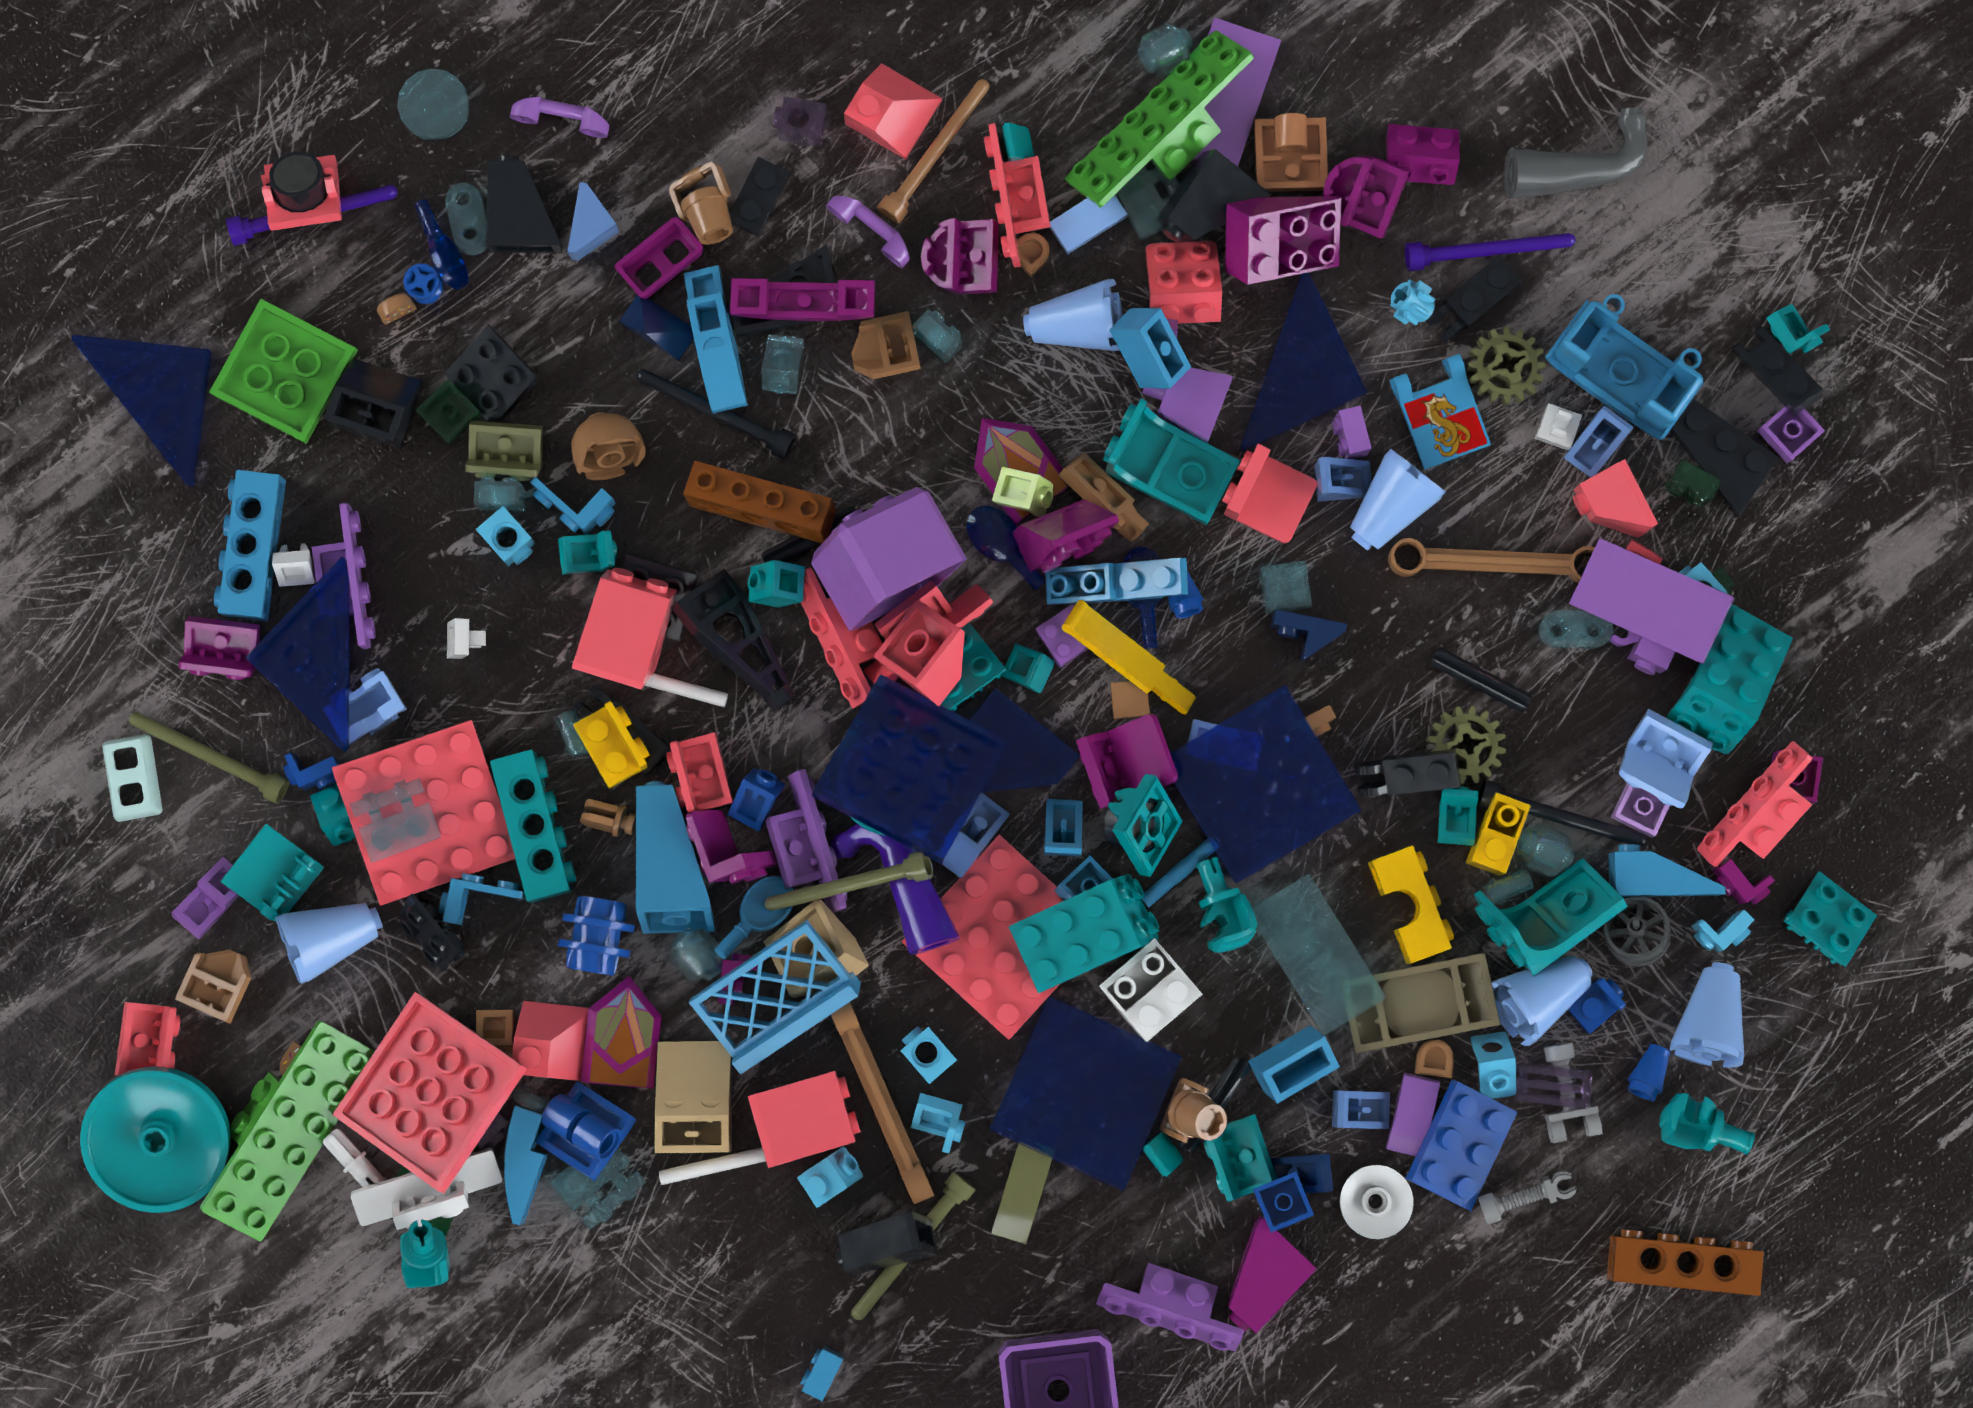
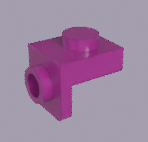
M1732 859L1723 861L1712 870L1717 876L1715 882L1725 886V895L1729 897L1732 894L1739 904L1751 901L1755 905L1771 892L1768 886L1775 881L1771 875H1767L1751 885Z

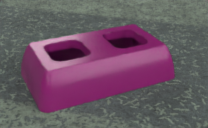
M673 217L615 264V269L638 296L647 299L702 255L703 246L678 217ZM680 241L689 250V254L679 263L673 264L664 255V250L673 242ZM652 263L661 272V277L652 285L644 286L637 278L636 273L646 264Z

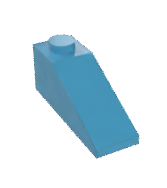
M1618 845V852L1608 854L1609 884L1622 897L1719 896L1726 894L1725 886L1652 851H1641L1640 845Z

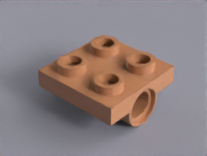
M1286 113L1278 115L1274 119H1255L1254 151L1256 182L1268 192L1324 191V184L1328 177L1326 117L1307 118L1306 115L1300 113Z

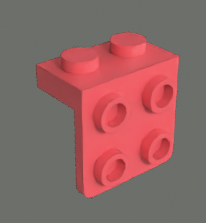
M1213 241L1148 244L1146 246V262L1149 282V308H1161L1166 319L1178 320V324L1221 322L1222 284L1217 244Z
M1258 444L1254 453L1246 451L1238 467V470L1244 472L1238 485L1231 482L1222 502L1228 504L1223 515L1286 544L1290 542L1317 488V481L1269 457L1268 455L1271 450Z

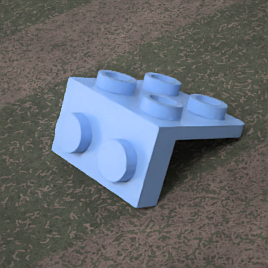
M1648 709L1627 742L1619 775L1632 787L1648 791L1655 795L1662 803L1683 808L1688 801L1693 777L1711 751L1713 743Z

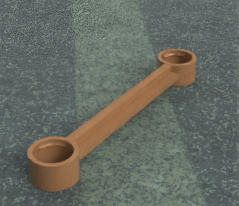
M1405 538L1399 540L1391 548L1388 555V563L1394 573L1403 577L1413 576L1421 569L1569 575L1573 581L1579 583L1582 576L1576 571L1574 560L1580 554L1589 553L1592 555L1595 547L1584 546L1573 554L1424 548L1419 541ZM1410 545L1418 551L1420 559L1415 569H1403L1396 563L1394 553L1399 547Z
M849 1002L832 1013L831 1016L895 1159L904 1184L915 1205L933 1197L934 1193L863 1034L853 1007Z

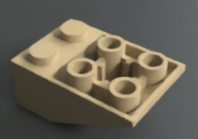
M720 1041L658 1042L655 1097V1153L731 1152V1055Z

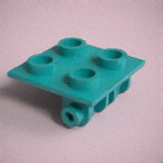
M969 622L961 628L965 632L961 679L941 703L945 712H949L952 709L953 711L957 710L956 706L969 697H975L974 693L978 690L982 692L985 685L995 678L1000 679V675L1006 671L1003 664Z
M265 824L220 882L260 910V913L266 918L276 922L275 917L289 913L323 870L324 866L268 824Z
M1818 871L1794 911L1790 910L1784 917L1783 922L1787 924L1786 929L1789 931L1793 930L1800 937L1805 936L1804 942L1806 944L1813 942L1812 948L1815 951L1819 949L1821 953L1830 959L1832 964L1837 962L1839 965L1846 967L1877 915Z

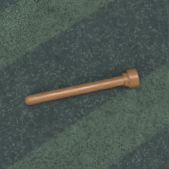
M980 79L976 82L897 192H892L889 196L885 195L878 204V211L890 221L900 224L907 215L908 210L906 208L909 206V198L989 90L987 80Z

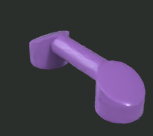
M530 97L517 101L511 108L510 118L521 123L537 124L540 113L581 120L579 131L585 135L596 138H607L610 126L607 121L587 106L583 107L541 97Z
M833 196L826 204L827 209L842 222L848 224L855 215L885 239L887 243L883 246L881 252L895 265L903 268L910 260L907 247L900 233L867 208L861 201L845 196Z

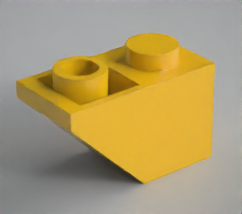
M1496 792L1477 830L1474 846H1471L1466 864L1498 876L1506 874L1531 805Z

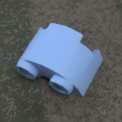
M379 668L364 675L360 679L363 683L362 686L354 692L350 688H346L331 697L333 703L323 709L345 746L355 744L359 738L367 733H370L371 736L396 721L399 718L398 713L407 710L386 673L380 671Z

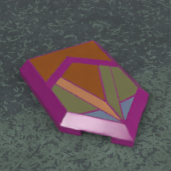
M982 418L974 469L992 494H994L1002 467L1041 475L1053 483V499L1070 487L1058 476L1063 470L1062 466L1032 426ZM1002 506L1015 525L1032 514L1028 511Z
M630 976L588 1008L580 1082L654 1089L661 1015Z

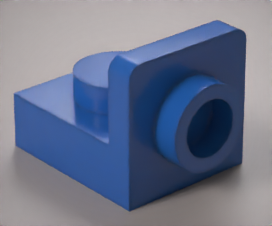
M753 768L743 778L727 815L760 831L765 825V819L768 818L777 796L783 791L785 783L778 780L777 776L768 770Z
M1596 978L1591 982V986L1567 1011L1587 1034H1591L1617 1010H1622L1626 1006L1621 999L1624 993L1612 979L1606 981L1604 978Z

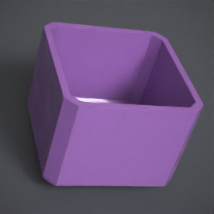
M915 487L894 498L892 495H888L872 505L873 508L865 512L862 509L852 512L842 519L843 522L832 530L829 537L814 552L811 564L849 631L856 630L888 614L929 581H932L939 587L967 560L929 491Z
M1098 1329L1006 1340L998 1350L1005 1408H1119L1111 1343L1108 1337ZM1063 1380L1068 1384L1069 1393L1066 1398L1057 1401L1048 1395L1047 1389L1052 1381Z

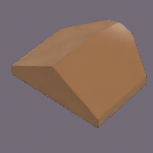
M909 311L861 321L859 334L851 352L856 372L871 379H877L921 369Z
M232 950L195 954L175 1000L231 1024L251 980L247 957Z

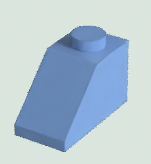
M981 793L950 830L937 849L938 851L932 857L962 878L1010 814Z

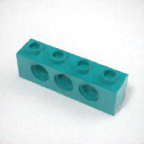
M531 749L491 760L490 764L527 902L534 903L573 892L571 883L577 882L572 862H565L562 848L567 847V841L563 827H556L553 813L558 812V807L553 791H546L543 778L549 777L544 757H537V753ZM524 781H531L535 786L534 795L528 800H520L517 796V788ZM533 816H541L544 820V829L538 835H529L526 830V823ZM542 851H550L554 858L552 866L544 871L539 870L535 864L536 856Z

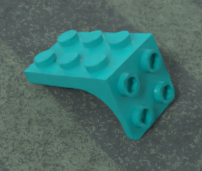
M1141 398L1137 406L1131 403L1121 421L1122 424L1119 428L1123 431L1121 437L1119 438L1114 435L1104 453L1103 461L1107 462L1105 472L1207 526L1240 460L1161 419L1148 408V401Z
M1732 604L1704 664H1699L1686 690L1669 711L1666 718L1712 742L1713 750L1729 754L1758 721L1793 638Z
M1583 858L1528 899L1508 909H1498L1481 890L1474 894L1479 904L1475 911L1487 926L1490 925L1486 931L1492 941L1498 947L1504 944L1508 948L1506 953L1518 968L1524 965L1533 976L1628 907L1624 898Z
M1125 874L1110 879L1008 926L1038 993L1149 944L1154 938L1158 940V922L1152 912H1147L1141 900L1144 898V892L1136 878L1132 879L1130 874Z

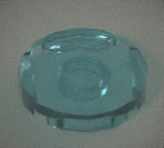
M430 68L415 73L405 81L399 91L397 107L402 122L412 134L424 140L440 138L442 140L450 138L462 129L469 115V98L465 87L456 76L445 70Z

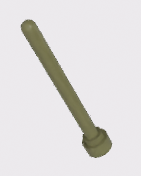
M134 712L129 716V722L132 726L259 787L258 791L268 801L279 804L288 791L290 785L288 778L278 772L263 774L141 713Z
M925 850L910 853L908 858L903 859L901 864L770 896L765 899L764 906L767 910L774 911L905 877L908 880L914 879L916 882L928 880L933 877L932 863Z
M954 1171L944 1182L947 1185L943 1189L945 1194L926 1216L932 1220L933 1230L936 1229L956 1203L960 1205L963 1200L967 1201L976 1190ZM908 1262L886 1267L852 1309L851 1314L854 1319L862 1320Z

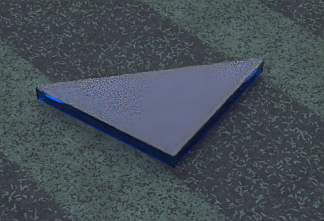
M1309 272L1303 273L1300 277L1240 446L1242 452L1367 394V390Z
M72 335L74 344L111 388L184 483L189 487H194L212 352L209 349Z
M341 556L245 658L344 752L349 749V575L347 560Z

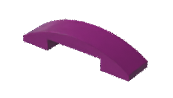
M731 278L730 314L732 316L794 321H838L874 318L875 280L803 283L769 282L768 279Z

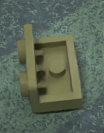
M471 421L469 424V459L465 464V472L475 473V476L479 478H494L497 474L511 475V479L517 481H528L532 477H537L542 468L543 426Z

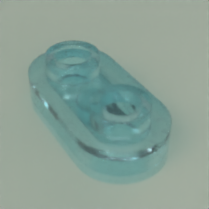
M468 183L456 184L449 189L445 199L453 240L461 252L467 255H477L487 248V218L483 199L477 188ZM462 195L469 196V202L463 206L458 205V198ZM469 229L477 231L476 237L472 240L465 239L464 237Z
M1554 611L1546 615L1539 624L1541 640L1552 648L1596 649L1605 645L1611 639L1613 633L1612 623L1586 611ZM1553 624H1557L1562 628L1561 636L1556 637L1551 633L1550 629ZM1588 625L1597 627V637H1591L1587 634L1586 629Z

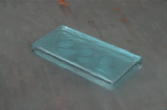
M1307 874L1252 908L1257 920V929L1324 1036L1387 999L1310 874Z

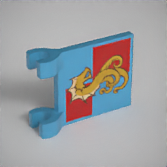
M1460 354L1442 360L1449 380L1428 388L1412 392L1406 373L1389 380L1392 391L1401 407L1423 470L1491 445L1468 383L1465 366Z

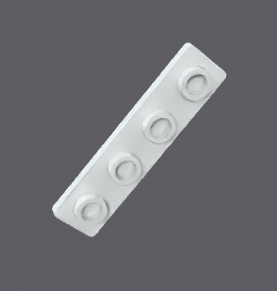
M487 1148L470 1154L445 1193L437 1191L411 1172L351 1192V1200L361 1226L393 1218L397 1230L409 1229L410 1225L416 1220L418 1227H421V1219L428 1221L441 1216L443 1218L457 1216L463 1209L469 1208L468 1193L501 1183L502 1175L493 1149Z

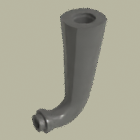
M1625 108L1621 110V116L1618 118L1617 124L1624 134V142L1622 148L1617 153H1572L1511 147L1506 155L1504 168L1506 197L1513 199L1581 190L1617 182L1632 175L1641 166L1647 153L1645 129L1647 116L1643 115L1641 108Z

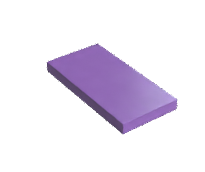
M1214 17L1208 36L1217 30L1249 50L1254 59L1204 107L1221 132L1192 160L1197 161L1204 151L1216 149L1238 167L1281 40Z
M1599 538L1569 604L1704 664L1734 597Z

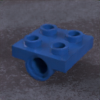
M577 1081L567 1096L559 1094L548 1103L542 1116V1123L545 1128L535 1142L589 1179L595 1181L637 1120Z

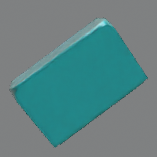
M1004 123V126H1002V138L1007 162L1034 157L1028 128L1013 123Z
M1015 643L1005 664L1006 671L1000 676L1034 692L1041 693L1055 662L1041 652Z
M1160 1132L1142 1146L1143 1152L1161 1176L1167 1177L1184 1160L1183 1156L1163 1132Z

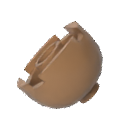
M598 412L589 416L576 429L571 442L576 470L579 474L584 472L586 478L590 480H607L625 474V470L622 467L628 466L632 462L636 467L645 456V445L637 427L625 416L614 413Z

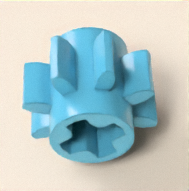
M1410 279L1407 283L1398 285L1391 295L1390 307L1397 310L1393 317L1405 325L1411 322L1416 326L1418 322L1426 321L1432 315L1435 307V298L1429 295L1432 288L1420 280L1415 283Z

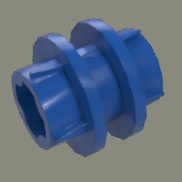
M579 896L574 915L563 913L562 921L574 923L572 940L558 939L557 946L568 948L566 968L614 976L619 957L630 958L631 953L629 950L618 949L621 931L634 933L635 925L625 923L626 903Z

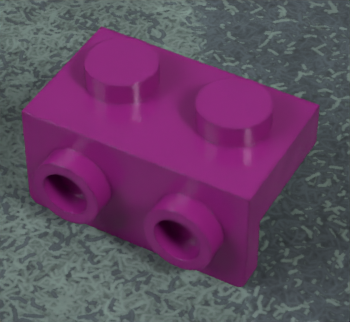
M1388 124L1386 161L1410 170L1407 182L1453 185L1460 161L1459 130Z
M188 616L185 620L184 655L179 660V669L189 670L194 675L225 674L226 678L232 680H242L251 677L259 665L260 625Z

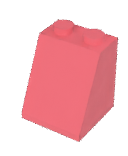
M608 569L599 580L572 669L642 690L656 671L672 611L671 606L674 604L677 590L668 588V583L662 580L648 579L645 581L633 577L634 574L625 569Z
M833 1071L748 1096L768 1168L856 1142L854 1134L861 1133L855 1111L850 1113L847 1111L844 1099L850 1097V1092L845 1076L838 1078L837 1072Z

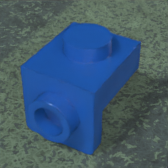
M290 752L284 755L288 764L283 766L292 786L297 784L299 788L306 791L316 785L320 790L336 783L331 767L341 764L338 758L332 756L304 769L296 754Z

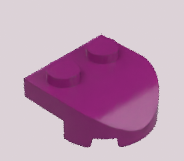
M1355 156L1341 162L1331 170L1324 184L1323 195L1341 198V225L1354 227L1382 239L1385 237L1410 170L1375 156Z
M952 218L939 223L940 227L933 233L931 238L927 237L922 246L921 262L924 272L935 284L955 294L997 292L998 221L994 219L959 221Z

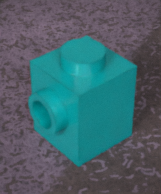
M777 560L751 566L748 577V602L777 608L803 602L805 566Z

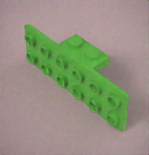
M1219 31L1212 32L1200 42L1199 46L1185 60L1178 63L1174 71L1163 82L1154 87L1134 110L1127 113L1123 121L1112 132L1103 137L1083 160L1075 164L1072 171L1065 177L1066 182L1098 207H1103L1150 160L1161 174L1171 181L1221 132L1204 107L1254 59L1252 53Z
M321 1020L317 1021L282 1078L268 1072L264 1080L258 1081L254 1086L251 1100L244 1111H240L235 1116L231 1124V1137L239 1146L200 1206L201 1211L257 1241H262L322 1147L323 1140L331 1133L339 1120L332 1114L375 1050Z

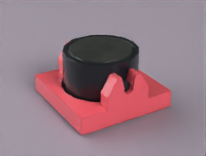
M292 152L283 155L274 164L264 165L265 174L261 175L264 186L262 187V193L267 207L268 225L271 231L342 220L338 163L335 155L315 157L306 152Z

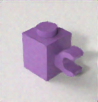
M1628 631L1626 638L1612 635L1609 639L1612 644L1619 647L1634 643L1628 659L1636 662L1634 665L1636 669L1649 675H1654L1655 672L1660 674L1666 671L1675 654V651Z

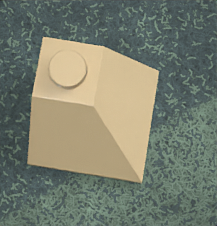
M821 899L814 900L764 940V944L767 947L808 920L849 973L853 971L855 975H858L869 966L856 938ZM804 933L793 941L791 952L813 956L814 944ZM786 945L785 947H783V948L780 949V950H782V951H787V946H788V945ZM818 951L817 956L823 957L821 953ZM771 957L779 975H783L785 959ZM790 960L787 976L809 979L811 963ZM815 965L813 980L829 983L838 977L831 966ZM786 984V989L791 997L797 998L807 995L808 987ZM812 988L811 994L818 989Z

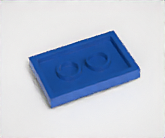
M1451 1080L1405 1179L1458 1206L1472 1211L1517 1111L1458 1081Z

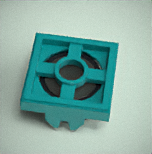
M1145 773L1137 789L1126 788L1115 792L1114 795L1116 797L1112 803L1108 804L1109 808L1105 818V834L1112 846L1125 850L1139 875L1150 877L1183 820L1157 776Z

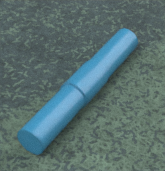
M1211 836L1144 892V898L1141 899L1148 908L1152 906L1171 888L1187 877L1196 868V864L1204 861L1220 846Z

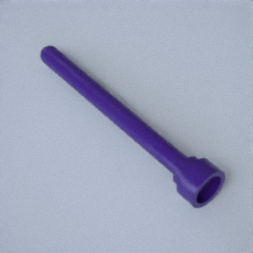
M387 185L340 197L341 212L394 199L398 194V190L393 185ZM241 215L226 218L233 246L248 243V239L254 238L255 233L270 230L267 216L251 220L249 217L242 218Z
M1571 233L1433 248H1429V245H1422L1421 242L1406 243L1405 263L1408 272L1424 270V266H1430L1431 262L1568 248L1575 244L1576 238Z

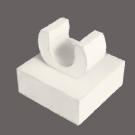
M1548 403L1535 439L1569 451L1582 415Z
M305 543L301 544L300 551L289 552L287 545H282L280 552L273 553L272 565L279 587L315 584V569L310 551Z
M455 618L447 622V658L462 659L469 655V648H481V646L486 645V631H469V619Z

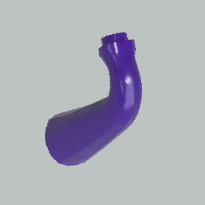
M859 824L854 825L847 831L835 834V838L831 840V847L834 849L838 859L855 857L864 845L874 846L881 855L884 868L901 864L903 859L908 858L910 853H914V850L904 836L879 835L866 830ZM905 877L889 881L910 955L934 950L960 939L930 879L916 882L914 879L908 880Z

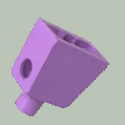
M1190 368L1170 389L1144 388L1142 394L1162 401L1157 413L1158 417L1208 443L1233 377L1226 374Z

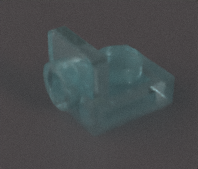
M768 334L762 364L763 390L779 394L797 393L804 339Z

